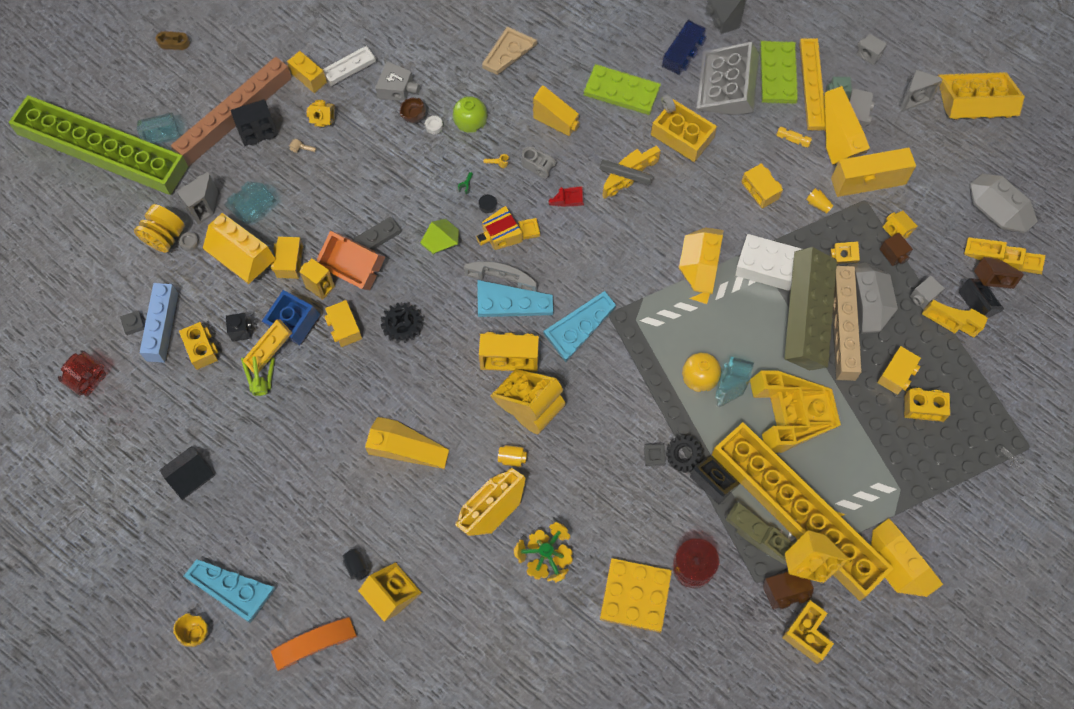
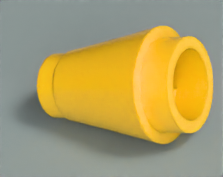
M816 188L806 198L809 202L808 204L826 214L834 206L821 190L818 191Z

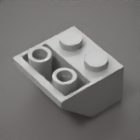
M209 172L198 176L196 180L177 191L184 207L198 225L214 215L219 192Z

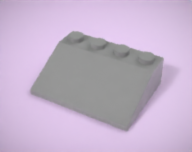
M753 42L703 51L697 100L698 111L734 115L754 112L759 53Z

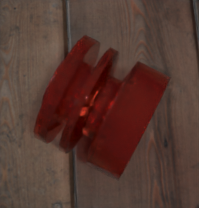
M701 538L685 541L678 548L672 563L673 574L676 580L688 588H701L707 585L717 572L719 554L709 541ZM694 558H698L699 565L695 564Z

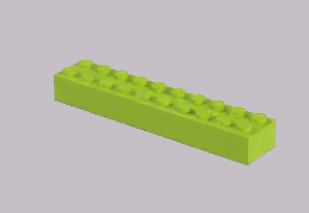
M29 95L26 96L8 122L19 136L168 195L172 194L188 168L183 155Z

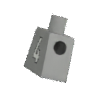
M386 61L375 89L379 99L405 101L409 92L418 94L420 84L413 82L411 71Z

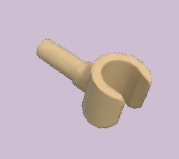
M298 139L292 140L289 145L290 150L295 153L300 148L312 152L316 151L315 147L302 144Z

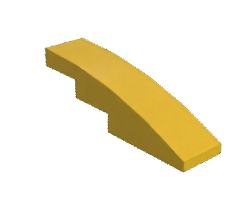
M968 237L965 249L966 256L980 261L983 257L997 258L1019 271L1041 275L1043 272L1046 255L1026 253L1025 248L1007 246V242Z

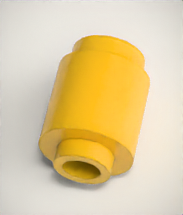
M507 445L499 447L498 462L502 463V465L522 467V463L526 464L527 452H524V447Z

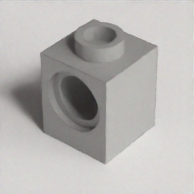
M869 34L858 43L857 56L875 65L883 55L887 43Z
M929 276L915 288L910 297L916 305L924 310L933 299L936 300L945 288L932 276Z

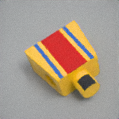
M506 206L482 222L483 233L476 236L480 246L490 242L494 250L523 242L522 232Z

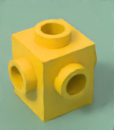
M315 100L307 108L309 123H315V126L324 127L334 122L335 104L326 103L325 100Z

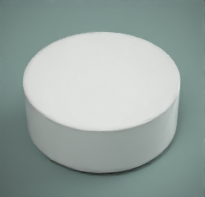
M430 116L425 121V128L430 134H438L443 129V122L438 116Z

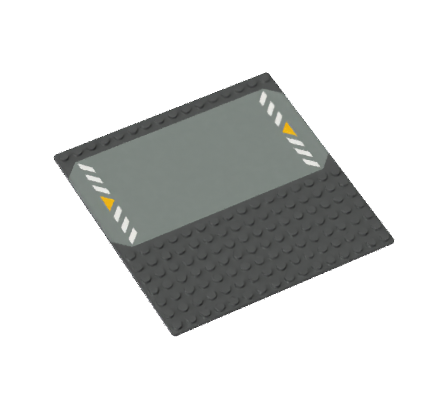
M866 200L773 240L801 249L814 247L831 256L830 251L834 249L835 243L858 242L860 258L858 263H868L891 275L898 309L880 332L861 334L858 321L861 374L856 381L836 380L833 313L828 368L809 371L784 360L791 289L788 291L735 276L741 255L718 264L713 294L693 291L691 285L685 279L612 311L609 315L612 324L675 437H681V435L691 436L700 442L701 447L704 448L703 455H705L702 461L712 456L714 448L742 422L762 441V434L771 427L777 426L771 398L753 397L750 379L760 371H780L831 388L841 426L790 450L776 454L858 534L1030 448L1028 442L956 334L922 315L923 309L913 302L910 296L915 288L921 284V281L907 261L903 264L898 263L892 266L879 250L883 242L891 236L885 231L883 224ZM846 251L840 253L842 257H847ZM842 263L837 264V266H847L848 264L856 263ZM902 346L921 358L918 363L921 367L915 376L911 374L909 378L911 383L906 391L901 390L897 395L877 382L896 351ZM700 352L708 353L719 361L721 378L717 386L710 391L696 392L684 383L682 369L686 360L693 354ZM912 388H921L923 391L941 390L943 393H950V416L944 422L904 418V396ZM913 400L916 405L921 406L917 400ZM933 402L936 407L940 408L938 403ZM682 447L681 449L687 460H690L693 454L691 448ZM740 484L718 505L706 493L754 582L760 583L765 578L772 577L788 569L787 565L767 555L736 533L737 529L726 521L734 504L741 503L768 527H775L793 543L798 541L752 494Z

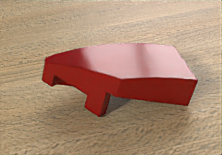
M582 186L565 189L561 187L555 197L548 200L550 206H584V189Z

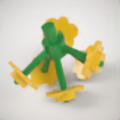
M555 522L549 526L551 534L554 536L550 542H548L549 536L539 529L534 534L529 535L530 541L527 544L529 549H526L523 539H520L514 548V555L519 563L525 562L526 554H540V560L535 559L533 562H528L526 570L529 576H533L537 580L541 579V577L547 578L549 575L547 571L548 566L543 564L544 559L549 560L555 573L547 579L548 582L551 580L561 582L566 578L565 574H567L569 569L558 571L556 566L559 565L560 568H565L566 565H570L573 561L571 556L572 550L567 548L566 545L562 544L558 550H553V544L558 538L563 541L565 539L569 540L571 537L564 525Z

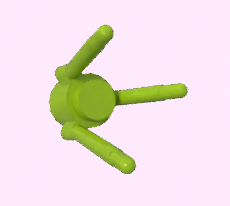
M255 356L252 358L255 377L253 382L247 365L242 361L252 395L263 396L268 394V390H271L275 358H271L267 381H265L264 377H259Z

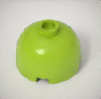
M473 96L463 97L456 102L453 108V122L459 130L466 133H474L477 129L483 128L486 125L487 109L480 99Z

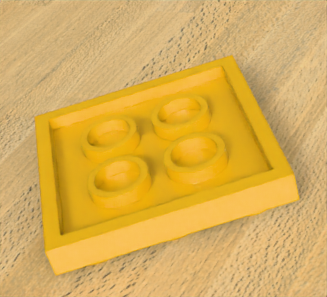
M611 558L600 620L661 633L672 571Z

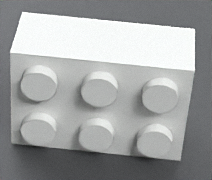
M747 234L735 276L790 291L794 251L802 249Z

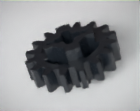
M396 303L395 308L390 305V311L384 310L386 317H381L382 324L380 325L384 335H388L390 341L395 338L396 343H399L400 339H403L404 343H406L407 338L414 340L413 334L419 335L417 329H422L420 323L422 318L419 316V311H414L413 305L408 308L407 303H404L403 306ZM390 321H391V323H392V325H391L392 328H391V329H390V327H389V322H390Z

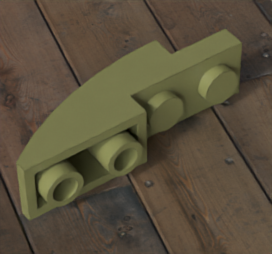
M735 503L726 521L737 529L736 533L767 555L787 565L784 553L794 543L775 527H768L741 503Z

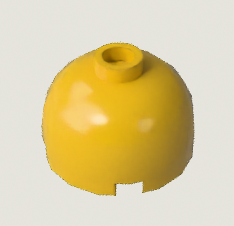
M700 352L693 354L686 360L682 369L684 383L696 392L712 390L717 386L721 378L719 361L708 353Z

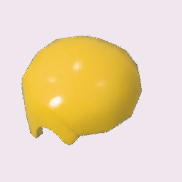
M187 613L179 617L175 622L174 635L182 645L196 647L205 641L208 635V625L201 616Z

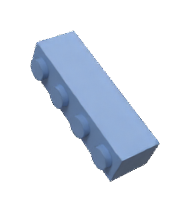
M153 283L140 348V354L146 362L165 363L178 299V292L172 284Z

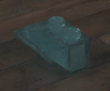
M246 182L241 186L242 190L227 198L228 202L224 205L243 223L250 224L276 200L262 183Z
M730 357L729 362L724 363L719 379V387L715 395V399H718L717 406L721 407L744 394L751 378L754 362Z

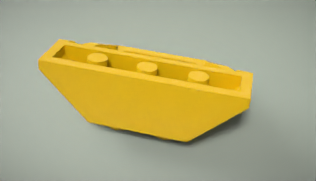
M705 227L685 235L679 269L691 285L693 291L713 294L724 230Z
M511 468L507 472L489 479L462 506L458 521L455 524L457 528L468 536L492 533L520 505L526 480L525 476Z
M887 519L873 530L871 546L894 568L885 579L897 593L927 597L943 585L926 561L890 519Z

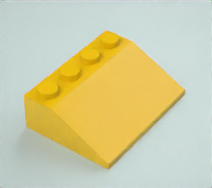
M1007 72L938 75L942 79L939 87L944 110L949 118L976 119L978 117L994 118L1004 116L1009 118L1020 116L1025 96Z

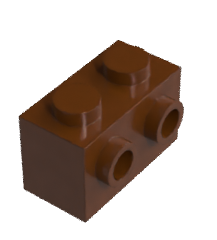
M789 572L765 578L763 586L772 609H785L797 602L805 603L811 599L814 591L810 579L791 575Z

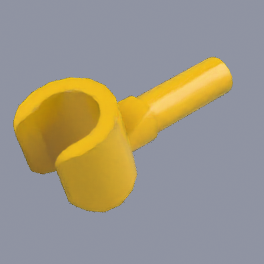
M502 154L499 159H484V163H495L499 167L505 168L508 162L504 161H507L509 156Z

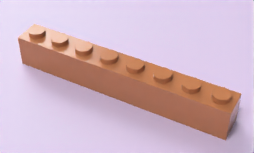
M277 57L273 58L170 146L173 151L183 155L189 167L236 127L230 110L263 99L266 101L292 79L288 66Z

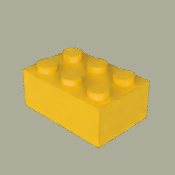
M672 99L676 110L667 113L664 109L652 123L651 135L695 162L715 138L717 126Z
M493 332L480 334V370L514 371L519 369L527 372H538L539 336L533 334L515 335L513 333L501 335Z

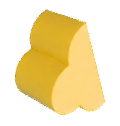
M515 369L490 395L502 409L512 414L519 423L534 434H540L565 406V401L560 395L563 392V388L556 378Z

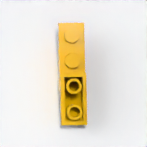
M657 145L644 153L636 149L618 164L643 171L644 168L649 165L653 166L659 161L661 150ZM610 173L604 184L602 197L605 199L616 195L624 187H630L634 180Z

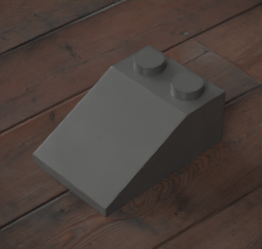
M708 0L706 6L707 14L712 17L716 29L718 28L720 34L740 28L746 0Z

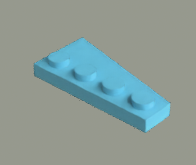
M477 280L478 317L553 315V295Z
M604 291L544 330L543 334L563 360L567 362L616 308V304Z
M196 559L184 575L186 579L249 623H251L276 589L273 586L243 577L234 572H229Z

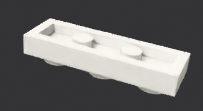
M365 46L322 70L324 71L325 78L332 86L375 63L376 59L368 47Z

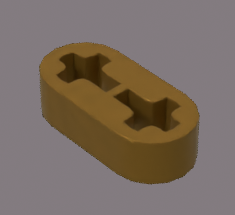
M163 31L156 35V42L161 49L185 50L190 45L188 36L182 32Z

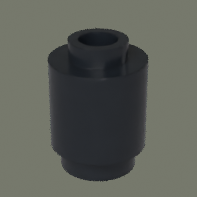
M355 548L343 555V563L351 579L360 581L368 576L367 573L370 569L362 552Z

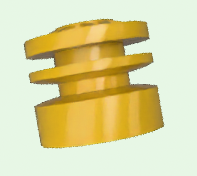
M152 204L145 213L144 217L146 220H140L139 226H136L134 229V233L141 241L153 249L168 253L171 248L170 245H173L175 242L173 237H179L185 228V224L170 210L160 205Z

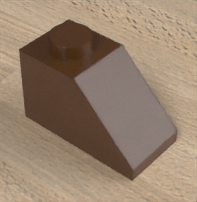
M983 257L974 270L982 284L990 287L1014 289L1024 276L1021 271L997 258Z

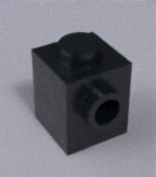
M245 313L226 315L227 334L232 342L251 339L252 321L247 318Z

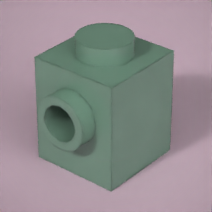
M833 77L831 83L827 85V91L842 86L849 100L852 93L851 77Z

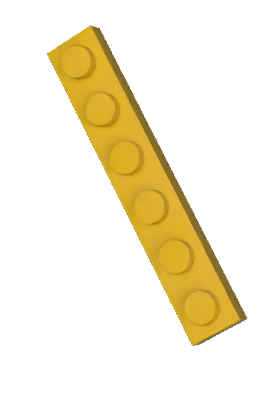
M801 38L799 45L807 130H825L826 115L818 39Z

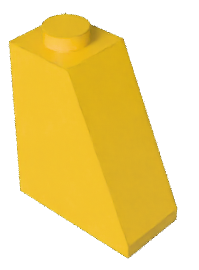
M542 85L533 97V118L570 136L579 127V113Z

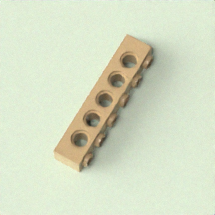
M837 266L833 304L836 380L856 381L861 374L855 266Z

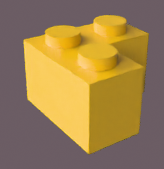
M810 600L802 608L782 638L818 664L823 661L834 643L817 631V628L828 613Z

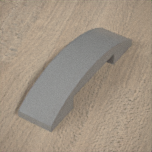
M473 262L464 265L465 276L483 280L486 274L516 282L520 289L537 292V283L527 274L514 267L496 262Z

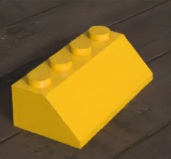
M221 213L208 225L203 245L204 251L247 284H250L276 260L266 244L225 214Z

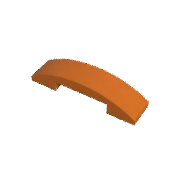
M350 617L293 638L273 649L271 654L277 671H280L326 648L354 639L357 635Z

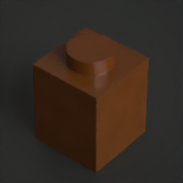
M897 233L885 240L879 250L890 264L895 266L898 263L903 264L908 261L913 249L903 236Z

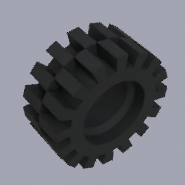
M677 436L674 441H670V447L667 446L668 453H666V456L668 457V462L673 468L684 473L692 472L693 468L701 463L702 458L704 459L705 457L703 455L704 448L701 447V443L691 436ZM682 447H690L693 453L691 459L685 462L681 461L678 456L679 450Z

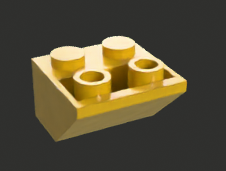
M810 530L784 553L789 574L821 583L826 582L848 561L847 556L826 535Z

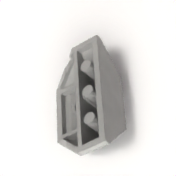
M981 174L969 185L973 204L1001 229L1025 234L1038 222L1031 200L1003 176Z
M868 263L848 264L847 266H855L857 311L861 334L880 332L898 309L891 275Z

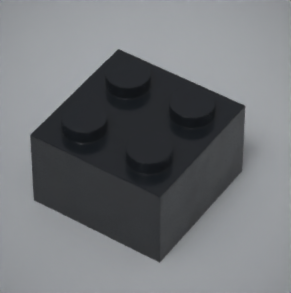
M265 99L230 110L244 147L278 136Z

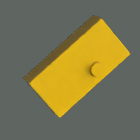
M910 147L841 159L838 161L831 181L837 197L907 184L916 168V164Z

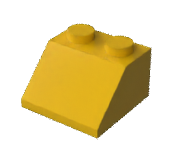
M396 562L369 575L358 590L384 622L399 614L421 594V591Z

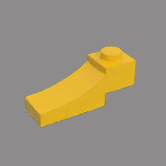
M934 299L922 312V315L951 332L956 333L958 330H961L973 338L984 329L988 320L986 316L972 308L969 311L959 310L941 304Z

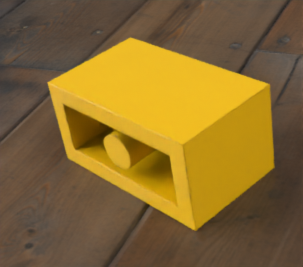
M301 51L287 61L291 74L313 93L317 92L327 83L324 71Z
M762 163L743 174L741 183L762 209L780 199L783 191L782 186L772 177L770 170L765 168Z
M278 236L277 243H274L273 247L276 260L271 263V270L274 271L277 278L299 279L303 251L302 241L300 237Z
M312 258L302 265L299 272L305 287L324 300L335 287L330 271Z
M347 300L325 308L327 315L324 318L328 327L332 325L334 329L331 332L334 342L339 341L340 346L344 347L362 339Z
M900 346L877 383L897 395L901 390L906 391L911 383L909 380L911 374L915 376L921 367L918 365L921 358Z

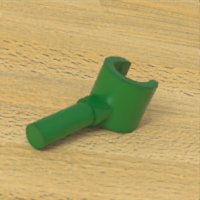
M472 172L468 173L464 182L459 183V192L463 187H466L465 194L469 193L468 185L473 175Z

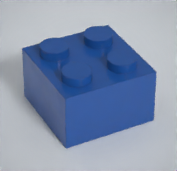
M282 290L262 322L270 328L277 319H281L292 332L288 340L300 346L320 316V313L312 305Z

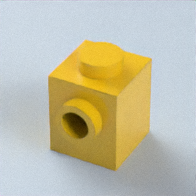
M904 211L890 214L883 226L891 237L900 233L904 239L908 238L918 227Z

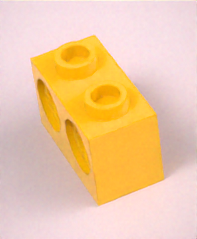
M201 322L179 330L190 361L196 370L218 361L216 357L218 350L216 345L209 340L212 335L208 327L204 328ZM200 335L198 339H194L195 336ZM207 351L206 354L200 355L201 352Z
M912 388L904 396V418L944 422L950 416V393H943L941 390L923 391L921 388ZM913 400H917L921 406L916 405ZM933 402L938 403L940 408L936 407Z

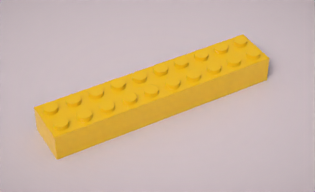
M744 422L714 448L712 456L797 540L808 530L824 534L847 556L848 561L833 576L859 601L864 599L894 569Z

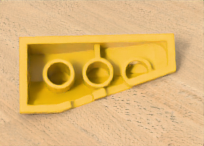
M843 87L825 92L826 150L831 164H837L841 159L867 153L870 147Z
M377 417L371 426L365 446L368 455L445 469L449 449L404 424Z

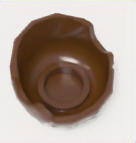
M412 97L406 99L401 104L399 113L406 122L417 123L424 118L426 107L420 98Z

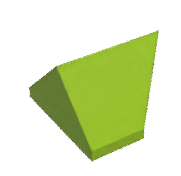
M447 219L432 221L420 244L434 255L438 251L458 244L459 229Z

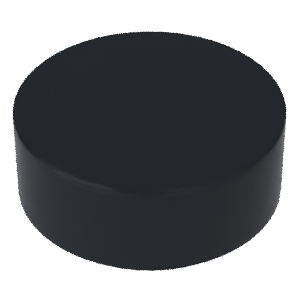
M489 194L480 197L479 209L484 213L494 212L497 207L496 198Z

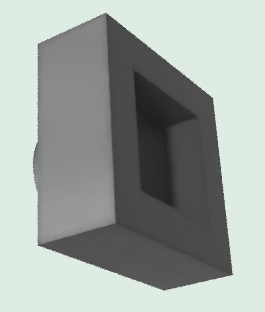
M139 310L120 316L126 335L144 330L145 326Z
M664 444L644 445L645 467L665 466Z

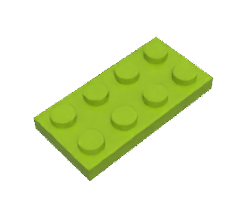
M761 41V103L796 104L798 95L795 42Z
M595 64L585 87L584 96L650 115L661 84Z

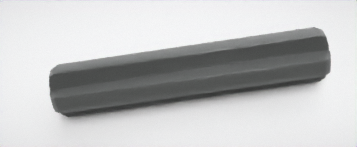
M602 160L600 164V170L647 185H650L653 179L652 174L607 160Z

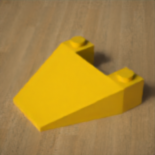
M760 371L750 379L754 398H771L777 426H773L764 432L762 438L763 442L773 452L783 453L841 426L831 388L780 371Z

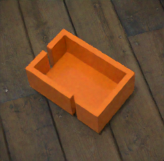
M330 231L316 261L327 268L333 275L361 289L370 290L377 277L374 272H379L385 256L352 241V239L340 233Z

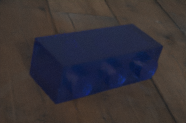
M687 20L664 54L662 67L678 75L683 70H687L690 59L695 58L698 47L702 46L706 40V28Z

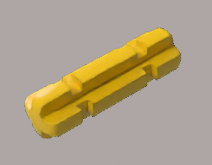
M780 127L777 132L778 137H785L786 140L796 144L801 143V146L809 147L812 141L811 137H803V134L792 130L787 131V128Z

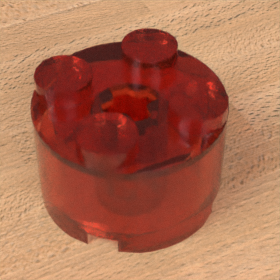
M81 350V354H73L61 368L63 374L62 377L58 375V381L77 395L87 397L93 392L95 383L105 378L106 372L104 371L103 363L84 350Z

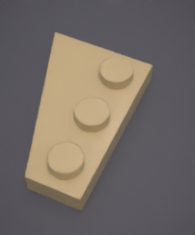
M507 27L482 63V68L498 75L536 46L537 40Z

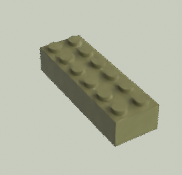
M814 247L794 251L784 359L809 371L828 368L837 260Z

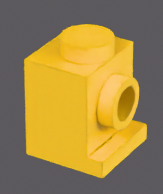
M858 242L835 243L834 249L830 251L831 257L837 260V264L858 263L860 260ZM846 251L847 257H842L840 253Z

